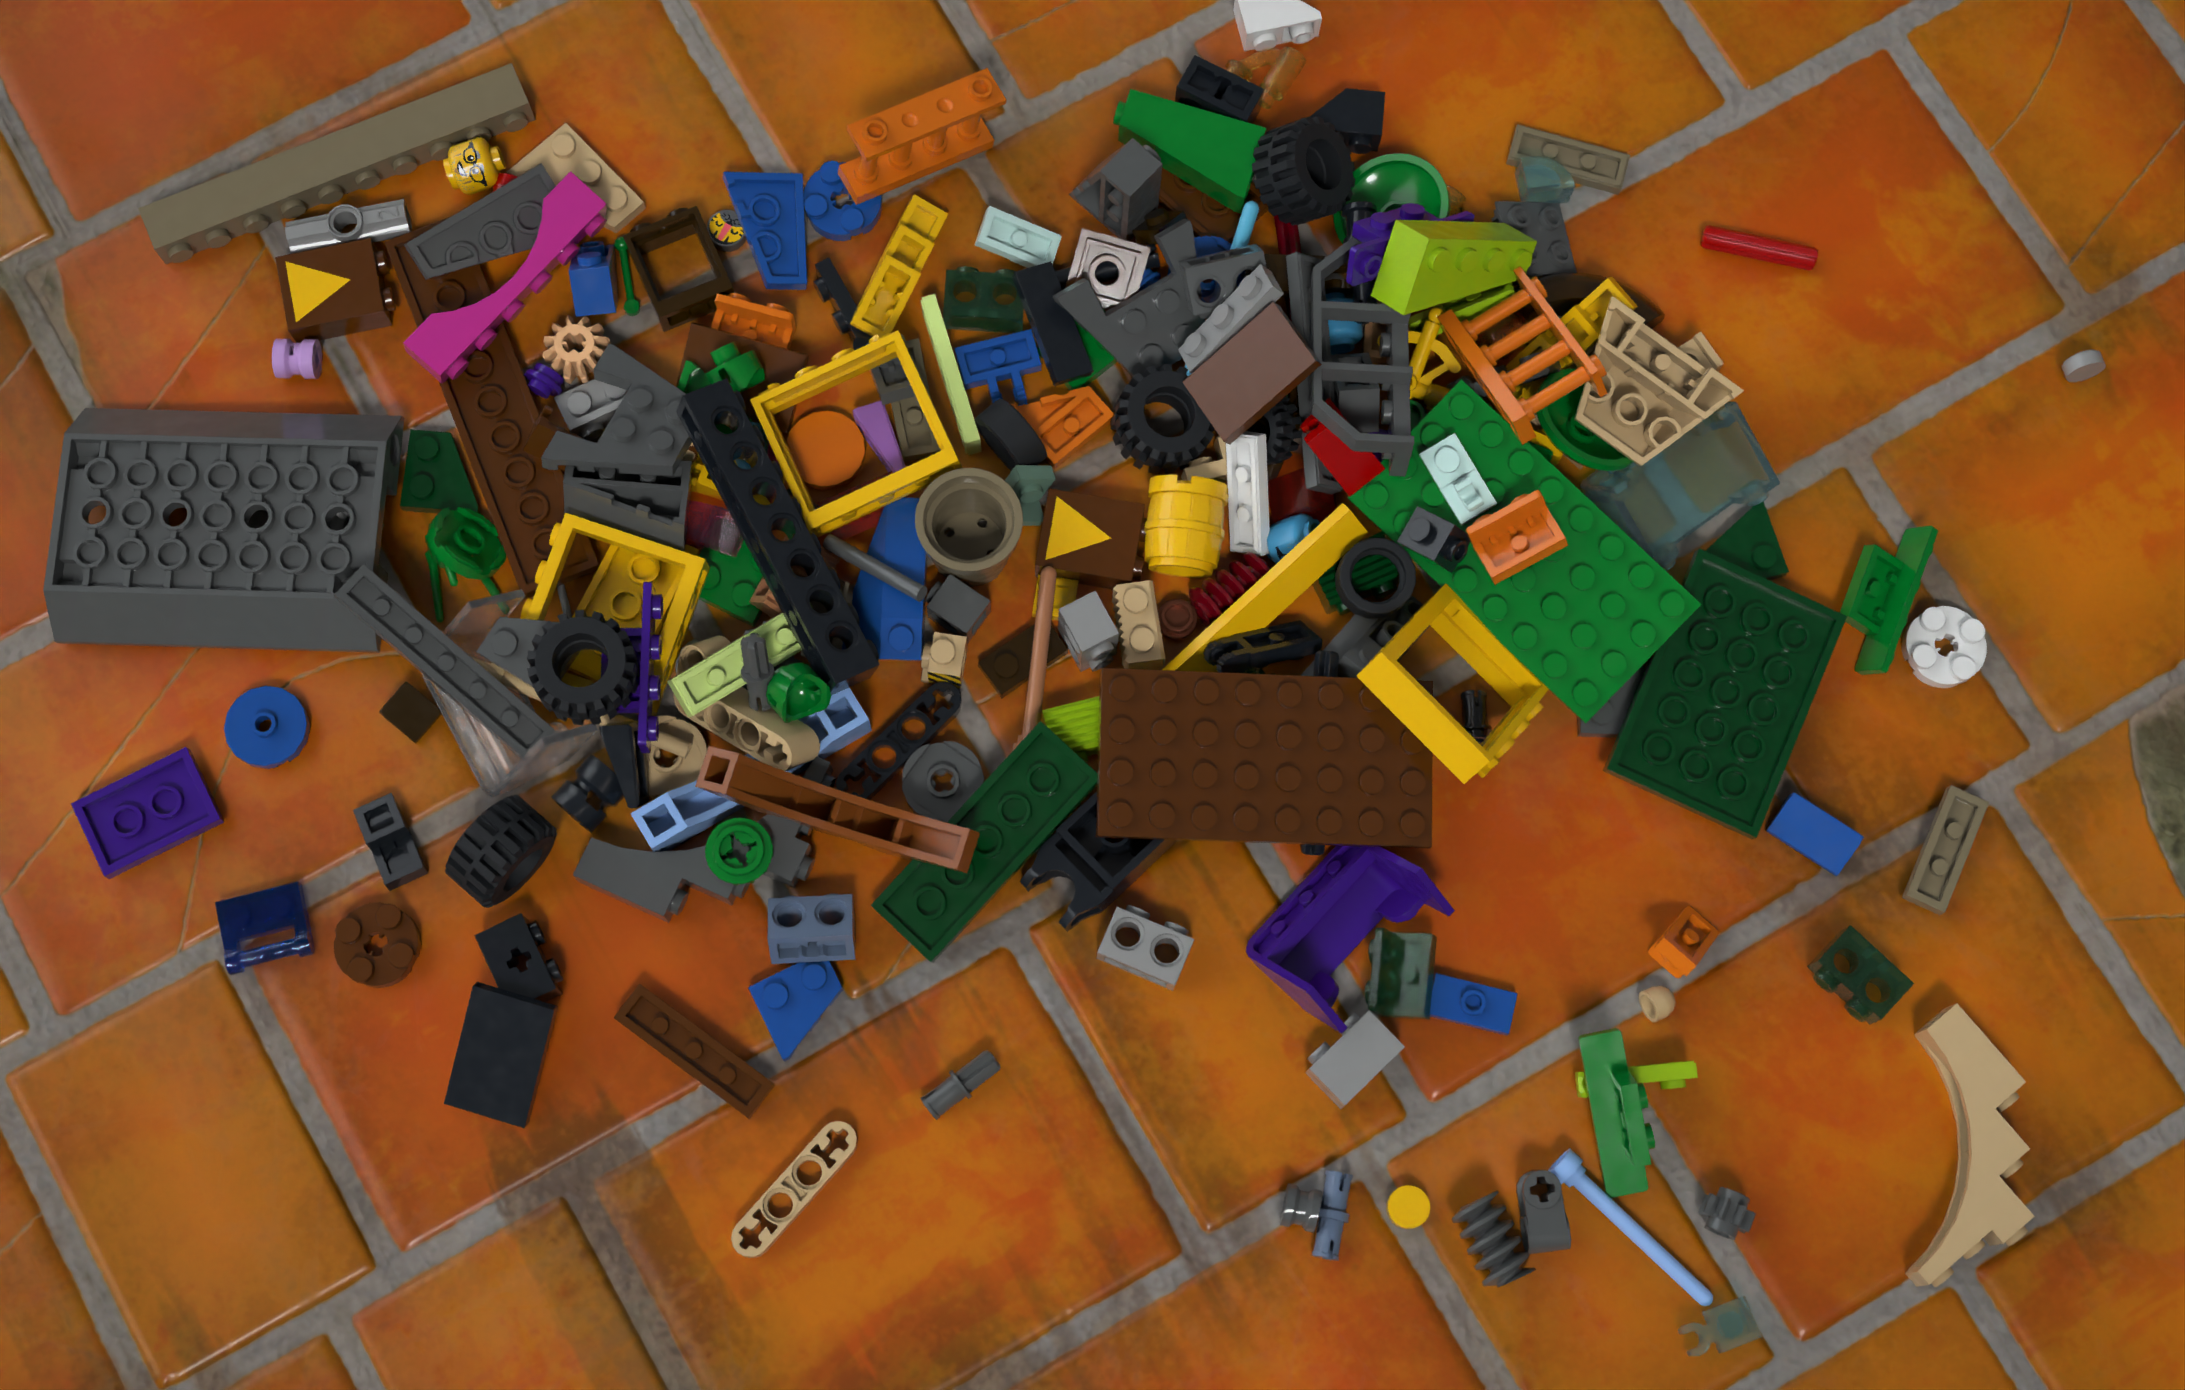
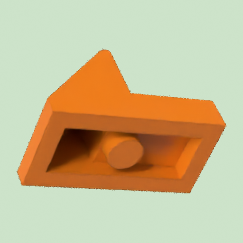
M1688 905L1650 947L1648 953L1675 978H1681L1683 975L1687 976L1698 965L1720 932Z

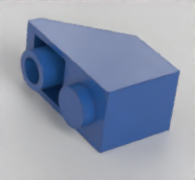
M602 241L582 243L580 250L572 258L568 270L575 315L579 317L616 313L619 301L614 245L604 246Z

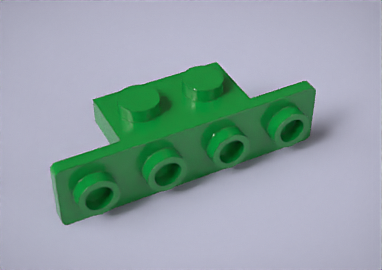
M1930 525L1906 529L1895 557L1876 544L1864 545L1839 612L1847 616L1846 623L1867 635L1855 666V671L1859 674L1886 673L1893 662L1894 652L1902 630L1907 624V616L1915 594L1920 588V580L1928 558L1933 552V544L1938 533V529Z
M1618 1028L1580 1035L1578 1042L1605 1193L1610 1198L1647 1191L1648 1181L1645 1166L1651 1165L1649 1149L1655 1148V1139L1650 1123L1644 1124L1642 1109L1648 1108L1644 1084L1642 1082L1637 1083L1628 1071L1623 1037Z

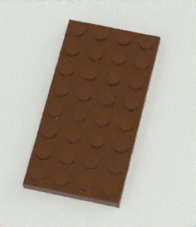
M1101 668L1096 837L1427 849L1432 847L1433 753L1359 678ZM1417 680L1433 696V681Z

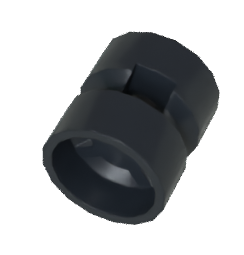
M590 754L575 770L577 777L575 781L566 780L551 798L581 826L592 833L607 817L606 807H616L624 798L616 774L597 757ZM588 792H592V797L586 799L588 797Z

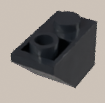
M1346 88L1312 114L1311 117L1323 118L1324 123L1330 122L1334 125L1335 132L1342 134L1346 146H1349L1351 152L1356 154H1366L1370 151L1378 152L1383 129L1385 92Z

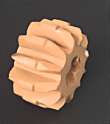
M567 315V326L562 328L559 324L553 323L551 328L555 336H544L543 342L548 349L543 352V358L546 363L551 364V369L559 375L563 374L566 383L571 384L576 376L580 377L582 383H586L589 381L587 374L594 373V367L608 344H611L609 337L603 336L604 329L601 324L597 323L591 326V322L586 316H583L578 324H575L573 318ZM576 347V348L579 349V350H582V349H583V351H581L580 353H578L576 350H572V349Z

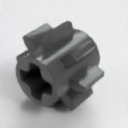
M1719 1187L1717 1195L1705 1194L1698 1212L1708 1217L1704 1226L1705 1229L1731 1240H1735L1738 1231L1744 1234L1745 1232L1749 1233L1756 1213L1747 1210L1750 1202L1748 1197L1724 1187Z

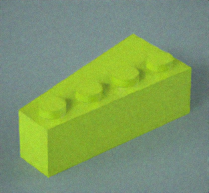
M1395 220L1371 296L1400 314L1407 315L1515 282L1517 278L1513 270L1521 266L1524 272L1527 273L1532 263V256L1537 241L1506 223Z

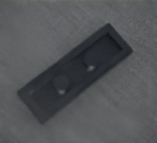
M1051 261L1014 272L1012 275L1013 282L1053 385L1057 386L1090 376L1094 370L1075 321L1053 298V295L1060 292L1062 288Z

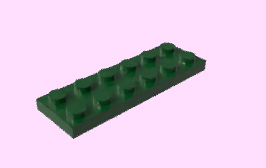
M1040 721L947 822L980 833L967 874L912 860L871 906L926 959L934 963L1097 786L1098 773Z

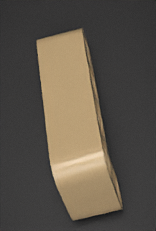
M718 635L685 646L680 653L676 675L731 642L727 638ZM743 687L738 688L694 716L687 717L762 763L783 771L814 760L820 751L818 736L811 727L798 719L786 723L773 708L762 711L760 698H757L758 711L751 709L748 702V690ZM674 695L673 698L677 709L679 710V712H681L684 716L687 717L679 701Z

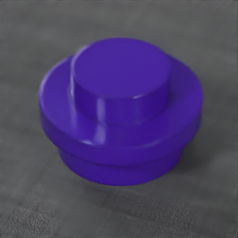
M536 363L533 369H527L524 374L525 378L529 381V389L538 396L548 399L550 395L557 396L561 394L562 389L560 386L564 379L548 366Z

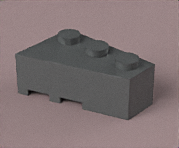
M1132 138L1103 160L1069 196L1118 238L1130 241L1134 237L1132 230L1145 221V215L1158 209L1163 165L1161 158L1150 146H1141Z
M681 461L673 476L621 474L619 468L597 467L595 472L579 471L578 466L566 465L563 480L564 509L566 513L685 552L692 493V461Z

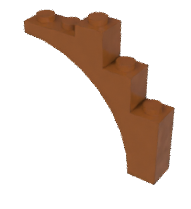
M708 746L695 787L758 812L788 819L821 833L852 840L889 855L908 860H917L966 874L980 835L979 832L969 828L868 800L783 771L740 753Z

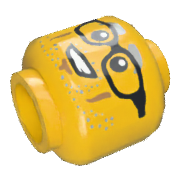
M482 137L451 146L448 151V158L443 159L444 168L451 186L454 190L460 188L466 195H472L493 188L500 170L506 169L499 147L491 148L489 143Z

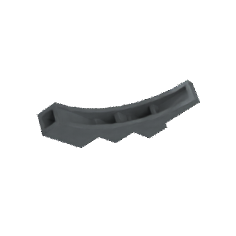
M819 757L812 760L803 775V778L832 788L836 777L832 776L833 769L831 763ZM767 814L757 821L768 832L773 845L774 856L768 871L764 875L792 888H796L799 879L807 880L815 863V858L811 857L813 851L810 844L800 840L802 835L809 837L813 829L788 819ZM735 836L731 837L734 843L732 844L734 851L722 860L737 858L744 867L748 866L746 853L752 850L751 847L756 845L743 847L740 841L736 840ZM591 838L573 873V876L579 883L668 923L673 914L678 916L682 912L689 893L685 891L687 886L732 906L736 897H744L750 883L735 886L720 880L707 864L705 856L706 845L689 850L651 852L621 848Z

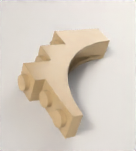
M1958 1003L1944 1008L1914 1034L1933 1060L1948 1091L1956 1121L1958 1142L1955 1188L1944 1222L1927 1250L1905 1273L1916 1287L1930 1284L1937 1287L1945 1282L1954 1273L1951 1266L1963 1256L1967 1260L1985 1246L1982 1238L1989 1246L2004 1243L2008 1246L2014 1244L2028 1232L2024 1225L2035 1217L2000 1177L2001 1175L2005 1179L2015 1173L2024 1164L2020 1158L2030 1150L2029 1146L1999 1113L2018 1100L2020 1096L2016 1091L2026 1081Z

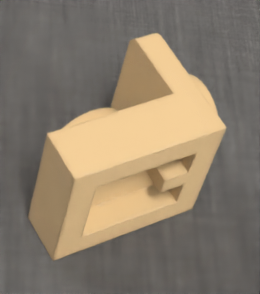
M1220 436L1216 437L1214 442L1217 461H1213L1210 456L1190 461L1188 463L1189 468H1185L1182 473V480L1191 481V476H1198L1227 482L1226 443L1223 442Z

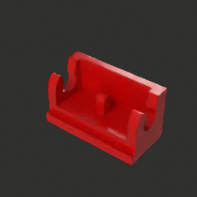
M1330 398L1324 401L1346 420ZM1310 415L1301 424L1300 428L1303 432L1308 433L1304 437L1305 442L1349 497L1385 470L1372 452L1351 450L1313 415Z

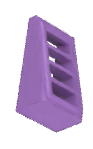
M881 400L852 410L856 425L889 474L905 468L906 466L889 416Z

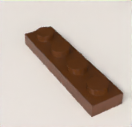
M641 984L637 986L614 1016L615 1020L748 1119L753 1116L775 1086L773 1082Z

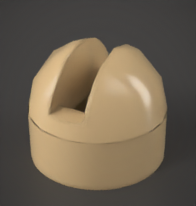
M1653 986L1639 993L1641 1009L1651 1022L1662 1020L1673 1012L1676 1001L1670 989L1663 986Z

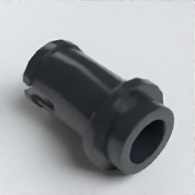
M1468 690L1460 695L1462 700V727L1481 744L1492 731V727L1487 725V693L1478 690V696L1475 697V691Z

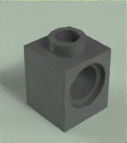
M951 574L944 583L936 582L925 599L929 603L927 605L928 618L954 635L967 637V644L991 612L990 600Z

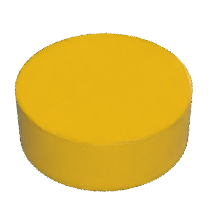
M1405 1185L1397 1188L1389 1195L1386 1202V1212L1390 1221L1397 1227L1413 1229L1422 1225L1427 1220L1430 1213V1202L1427 1195L1420 1188Z

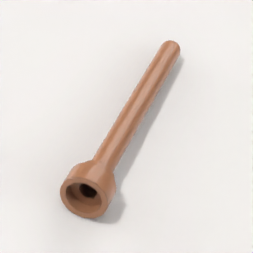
M1051 566L1044 567L1040 573L1023 734L1018 735V741L1013 743L1012 751L1041 721L1057 572Z

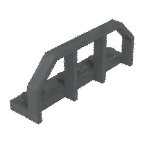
M1352 237L1315 265L1312 270L1311 350L1322 364L1311 373L1312 415L1351 450L1382 453V459H1389V476L1405 477L1414 446V436H1411L1410 382L1413 374V369L1409 366L1408 322L1410 314L1402 315L1382 302L1380 304L1321 301V281L1348 261L1349 251L1352 246L1362 243ZM1322 320L1386 324V333H1381L1379 352L1380 357H1386L1387 365L1322 362ZM1322 380L1380 383L1381 391H1387V400H1383L1381 407V424L1388 425V434L1359 433L1322 400Z

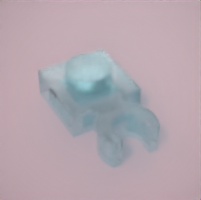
M1745 1296L1702 1311L1707 1324L1687 1323L1678 1329L1679 1335L1693 1331L1699 1337L1697 1347L1686 1351L1688 1356L1703 1355L1708 1351L1713 1342L1718 1352L1723 1353L1762 1337Z

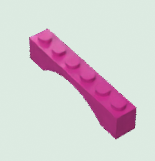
M570 171L543 199L542 220L536 241L526 261L516 274L495 293L475 304L454 311L431 314L403 342L405 351L441 384L449 377L452 380L458 378L470 363L467 358L477 348L483 351L493 342L497 336L494 330L504 320L511 322L520 314L525 307L522 301L532 291L538 294L548 285L552 279V275L549 273L559 263L565 266L576 256L580 250L577 244L587 234L592 238L603 228L607 222V219L604 218L607 204Z

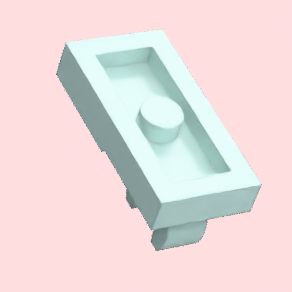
M989 206L985 211L974 245L1030 268L1050 261L1053 265L1062 236Z
M1455 433L1419 454L1420 459L1461 526L1497 505V502Z

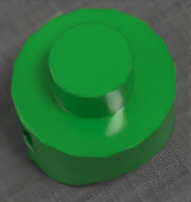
M731 342L710 353L716 365V368L705 374L710 385L727 378L733 391L738 390L741 393L763 382L765 379L764 368L754 350L741 355L735 342Z
M794 663L782 666L774 672V676L767 686L766 698L768 704L783 721L789 723L827 709L830 703L831 692L830 687L808 664Z

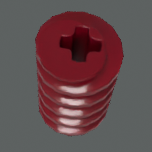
M1247 552L1242 557L1243 564L1237 560L1229 563L1230 573L1227 570L1220 569L1216 572V581L1209 577L1202 581L1203 590L1197 586L1189 589L1191 605L1194 607L1198 619L1205 628L1210 626L1212 621L1223 614L1271 569L1262 558H1259L1252 552Z

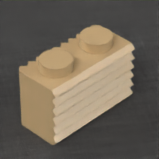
M1147 580L1116 585L1113 589L1112 603L1113 611H1115V626H1117V631L1119 632L1118 642H1120L1119 649L1121 650L1120 657H1122L1123 669L1162 670L1165 663V653L1153 581Z

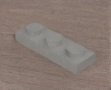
M1259 264L1250 275L1246 276L1236 290L1214 309L1211 316L1194 333L1190 334L1184 344L1178 349L1191 374L1272 302H1276L1284 294L1273 273L1265 266Z

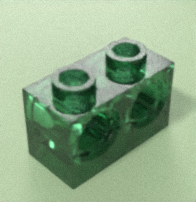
M968 266L958 267L956 270H946L943 321L946 329L1000 333L1023 331L1025 310L1012 279V275L1016 271L1000 269L995 273L979 272L978 269ZM961 292H970L975 295V298L969 302H961L955 297ZM1003 294L1011 295L1015 299L1008 305H1002L995 301L998 296Z
M1851 925L1839 931L1807 966L1814 973V981L1822 989L1829 993L1835 992L1846 1002L1844 1007L1852 1017L1860 1022L1866 1021L1869 1025L1881 1020L1914 984ZM1835 954H1841L1847 958L1850 965L1847 974L1840 972L1835 967ZM1868 982L1875 984L1881 992L1879 1003L1873 1002L1868 998L1866 994Z

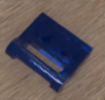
M298 881L215 902L224 947V962L230 976L243 973L245 967L299 954L300 957L315 954L302 884ZM293 928L295 930V938L241 951L240 942Z

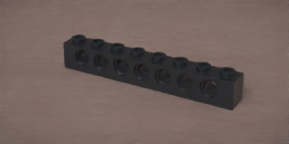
M727 378L682 396L676 413L811 668L830 687L831 695L871 678L880 665L876 646L870 639H866L861 631L858 613L851 603L845 601L840 591L841 586L837 573L832 567H827L821 556V545L814 532L808 531L802 520V509L798 500L794 496H789L783 484V474L778 463L774 460L771 461L764 449L765 443L760 429L756 425L752 426L745 413L746 406L742 395L738 390L733 391ZM715 425H726L731 429L732 433H722ZM741 459L746 461L751 466V469L738 467L734 460ZM759 494L766 497L770 504H759L755 501L753 495ZM772 530L783 531L789 540L781 541L773 535ZM797 565L804 568L808 576L800 577L792 571L791 566ZM817 601L822 603L827 613L815 611L811 607L810 602ZM829 637L841 639L845 643L846 649L835 648L830 643Z

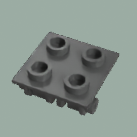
M1496 201L1494 203L1496 209L1494 210V217L1491 219L1492 222L1506 223L1537 241L1532 256V263L1526 273L1528 276L1577 273L1559 203ZM1518 281L1512 282L1513 285H1519Z

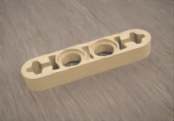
M834 1121L823 1127L736 1224L732 1231L731 1241L737 1253L748 1258L760 1257L766 1253L827 1185L857 1149L858 1138L851 1125L842 1121ZM845 1130L849 1133L845 1139L849 1146L845 1151L837 1148L830 1154L829 1158L836 1161V1163L829 1168L820 1156L812 1152L819 1146L824 1153L832 1143L828 1135L832 1131L840 1134ZM807 1161H815L822 1170L820 1180L810 1186L802 1184L797 1175L800 1165ZM779 1193L789 1195L793 1202L792 1211L783 1218L772 1216L768 1207L771 1198ZM761 1210L764 1217L777 1225L778 1228L771 1233L770 1229L765 1227L758 1236L762 1242L760 1247L749 1246L745 1250L742 1247L745 1238L741 1233L745 1228L753 1231L760 1225L761 1221L754 1217Z

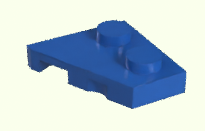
M830 961L797 963L748 987L784 1062L792 1057L795 1049L808 1032L813 1030L828 1006H831L843 991Z

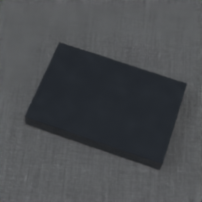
M476 982L472 987L444 1104L525 1128L530 1121L558 1006Z

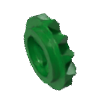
M733 818L719 824L709 835L705 847L706 861L711 871L720 880L735 886L754 883L757 878L768 871L774 856L773 845L768 832L759 823L747 818ZM735 836L738 842L740 841L743 847L756 845L751 847L752 850L746 853L748 859L746 860L748 865L746 867L737 858L722 860L734 851L732 846L734 843L731 838Z

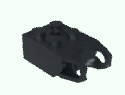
M1097 791L1056 829V833L1041 846L1032 867L1020 880V883L1028 892L1038 884L1045 883L1056 877L1068 878L1074 882V898L1069 904L1067 912L1059 920V923L1067 932L1082 920L1102 913L1177 842V840L1124 838L1118 843L1116 841L1111 843V838L1096 837Z

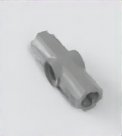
M404 199L360 208L349 204H341L334 207L329 214L285 222L286 227H284L291 254L371 238L374 243L393 239L413 230ZM357 224L352 232L341 233L345 226Z

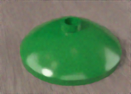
M1403 153L1386 154L1369 160L1353 172L1355 187L1351 188L1353 195L1346 204L1367 201L1376 205L1377 212H1388L1401 208L1403 204L1414 203L1423 206L1425 211L1439 219L1450 216V194L1444 179L1433 165L1420 157ZM1338 211L1334 214V226L1338 238L1343 244L1344 238L1347 237L1346 220L1342 218L1341 211Z
M1562 369L1560 372L1550 374L1540 385L1537 393L1576 369ZM1584 384L1537 412L1541 427L1548 439L1560 452L1576 463L1604 471L1621 470L1634 463L1574 420Z

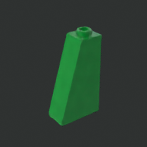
M1130 89L1126 103L1119 101L1113 124L1119 125L1118 141L1126 144L1133 138L1141 146H1150L1161 158L1162 168L1232 211L1241 214L1254 177V172H1252V163L1256 162L1253 156L1254 149L1259 147L1258 141L1261 136L1265 135L1266 128Z

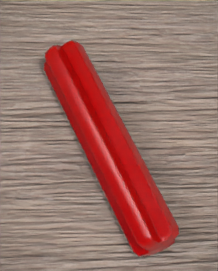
M1711 225L1704 228L1701 236V246L1705 249L1804 270H1812L1817 262L1818 250L1815 247Z

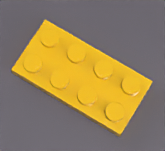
M611 544L576 610H585L588 617H592L593 611L602 613L606 621L612 618L619 624L620 628H642L643 582H653L656 594H662L663 618L655 619V635H658L668 615L684 568ZM687 544L685 545V552L699 556L700 552L698 549ZM592 649L581 650L568 670L597 682L601 678L602 653Z

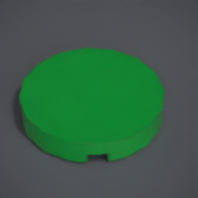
M450 507L442 509L428 526L427 537L435 555L453 572L466 578L482 580L492 577L506 561V553L503 545H501L497 538L498 532L495 525L483 515L469 508L458 507L457 510H449Z

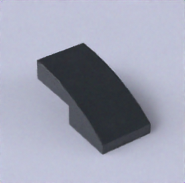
M392 793L353 810L365 843L372 851L383 882L389 891L428 874L412 833Z

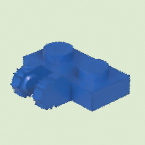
M1032 329L954 348L965 390L987 384L990 400L993 404L999 398L1003 399L997 382L1011 379L1015 402L1018 403V406L1028 404L1021 376L1042 371Z

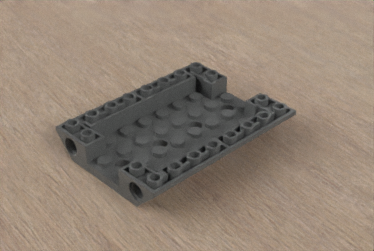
M85 408L64 433L43 592L54 641L62 644L380 653L382 638L334 597V594L363 564L387 584L388 573L379 565L386 495H397L404 417L391 415ZM97 506H105V518L97 524H90L88 517L91 510ZM177 508H186V520L181 525L170 526V514ZM258 510H267L268 520L265 525L260 528H251L249 521L252 514ZM340 512L349 513L350 520L344 529L339 531L331 530L330 522L334 515Z

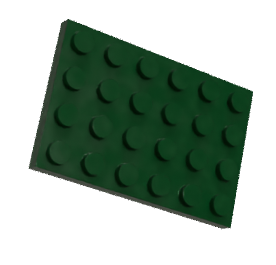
M1699 548L1694 552L1681 585L1702 605L1650 657L1603 771L1743 836L1754 839L1759 834L1847 616Z

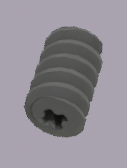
M1495 1191L1461 1207L1452 1218L1453 1223L1467 1222L1468 1224L1459 1234L1461 1239H1475V1242L1467 1249L1468 1255L1482 1254L1483 1256L1474 1266L1475 1270L1490 1271V1274L1482 1282L1484 1287H1500L1536 1270L1534 1267L1521 1268V1264L1529 1257L1528 1252L1513 1251L1521 1242V1237L1518 1235L1506 1236L1505 1234L1514 1225L1513 1220H1498V1217L1506 1209L1505 1204L1491 1205L1490 1203L1499 1191Z

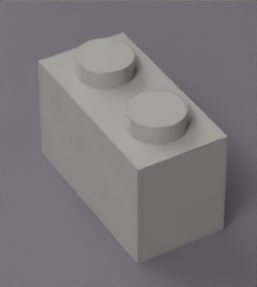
M1370 1010L1361 1018L1356 1013L1351 1015L1344 1022L1348 1028L1341 1033L1343 1036L1332 1047L1325 1041L1307 1058L1313 1065L1306 1071V1074L1340 1110L1405 1047Z

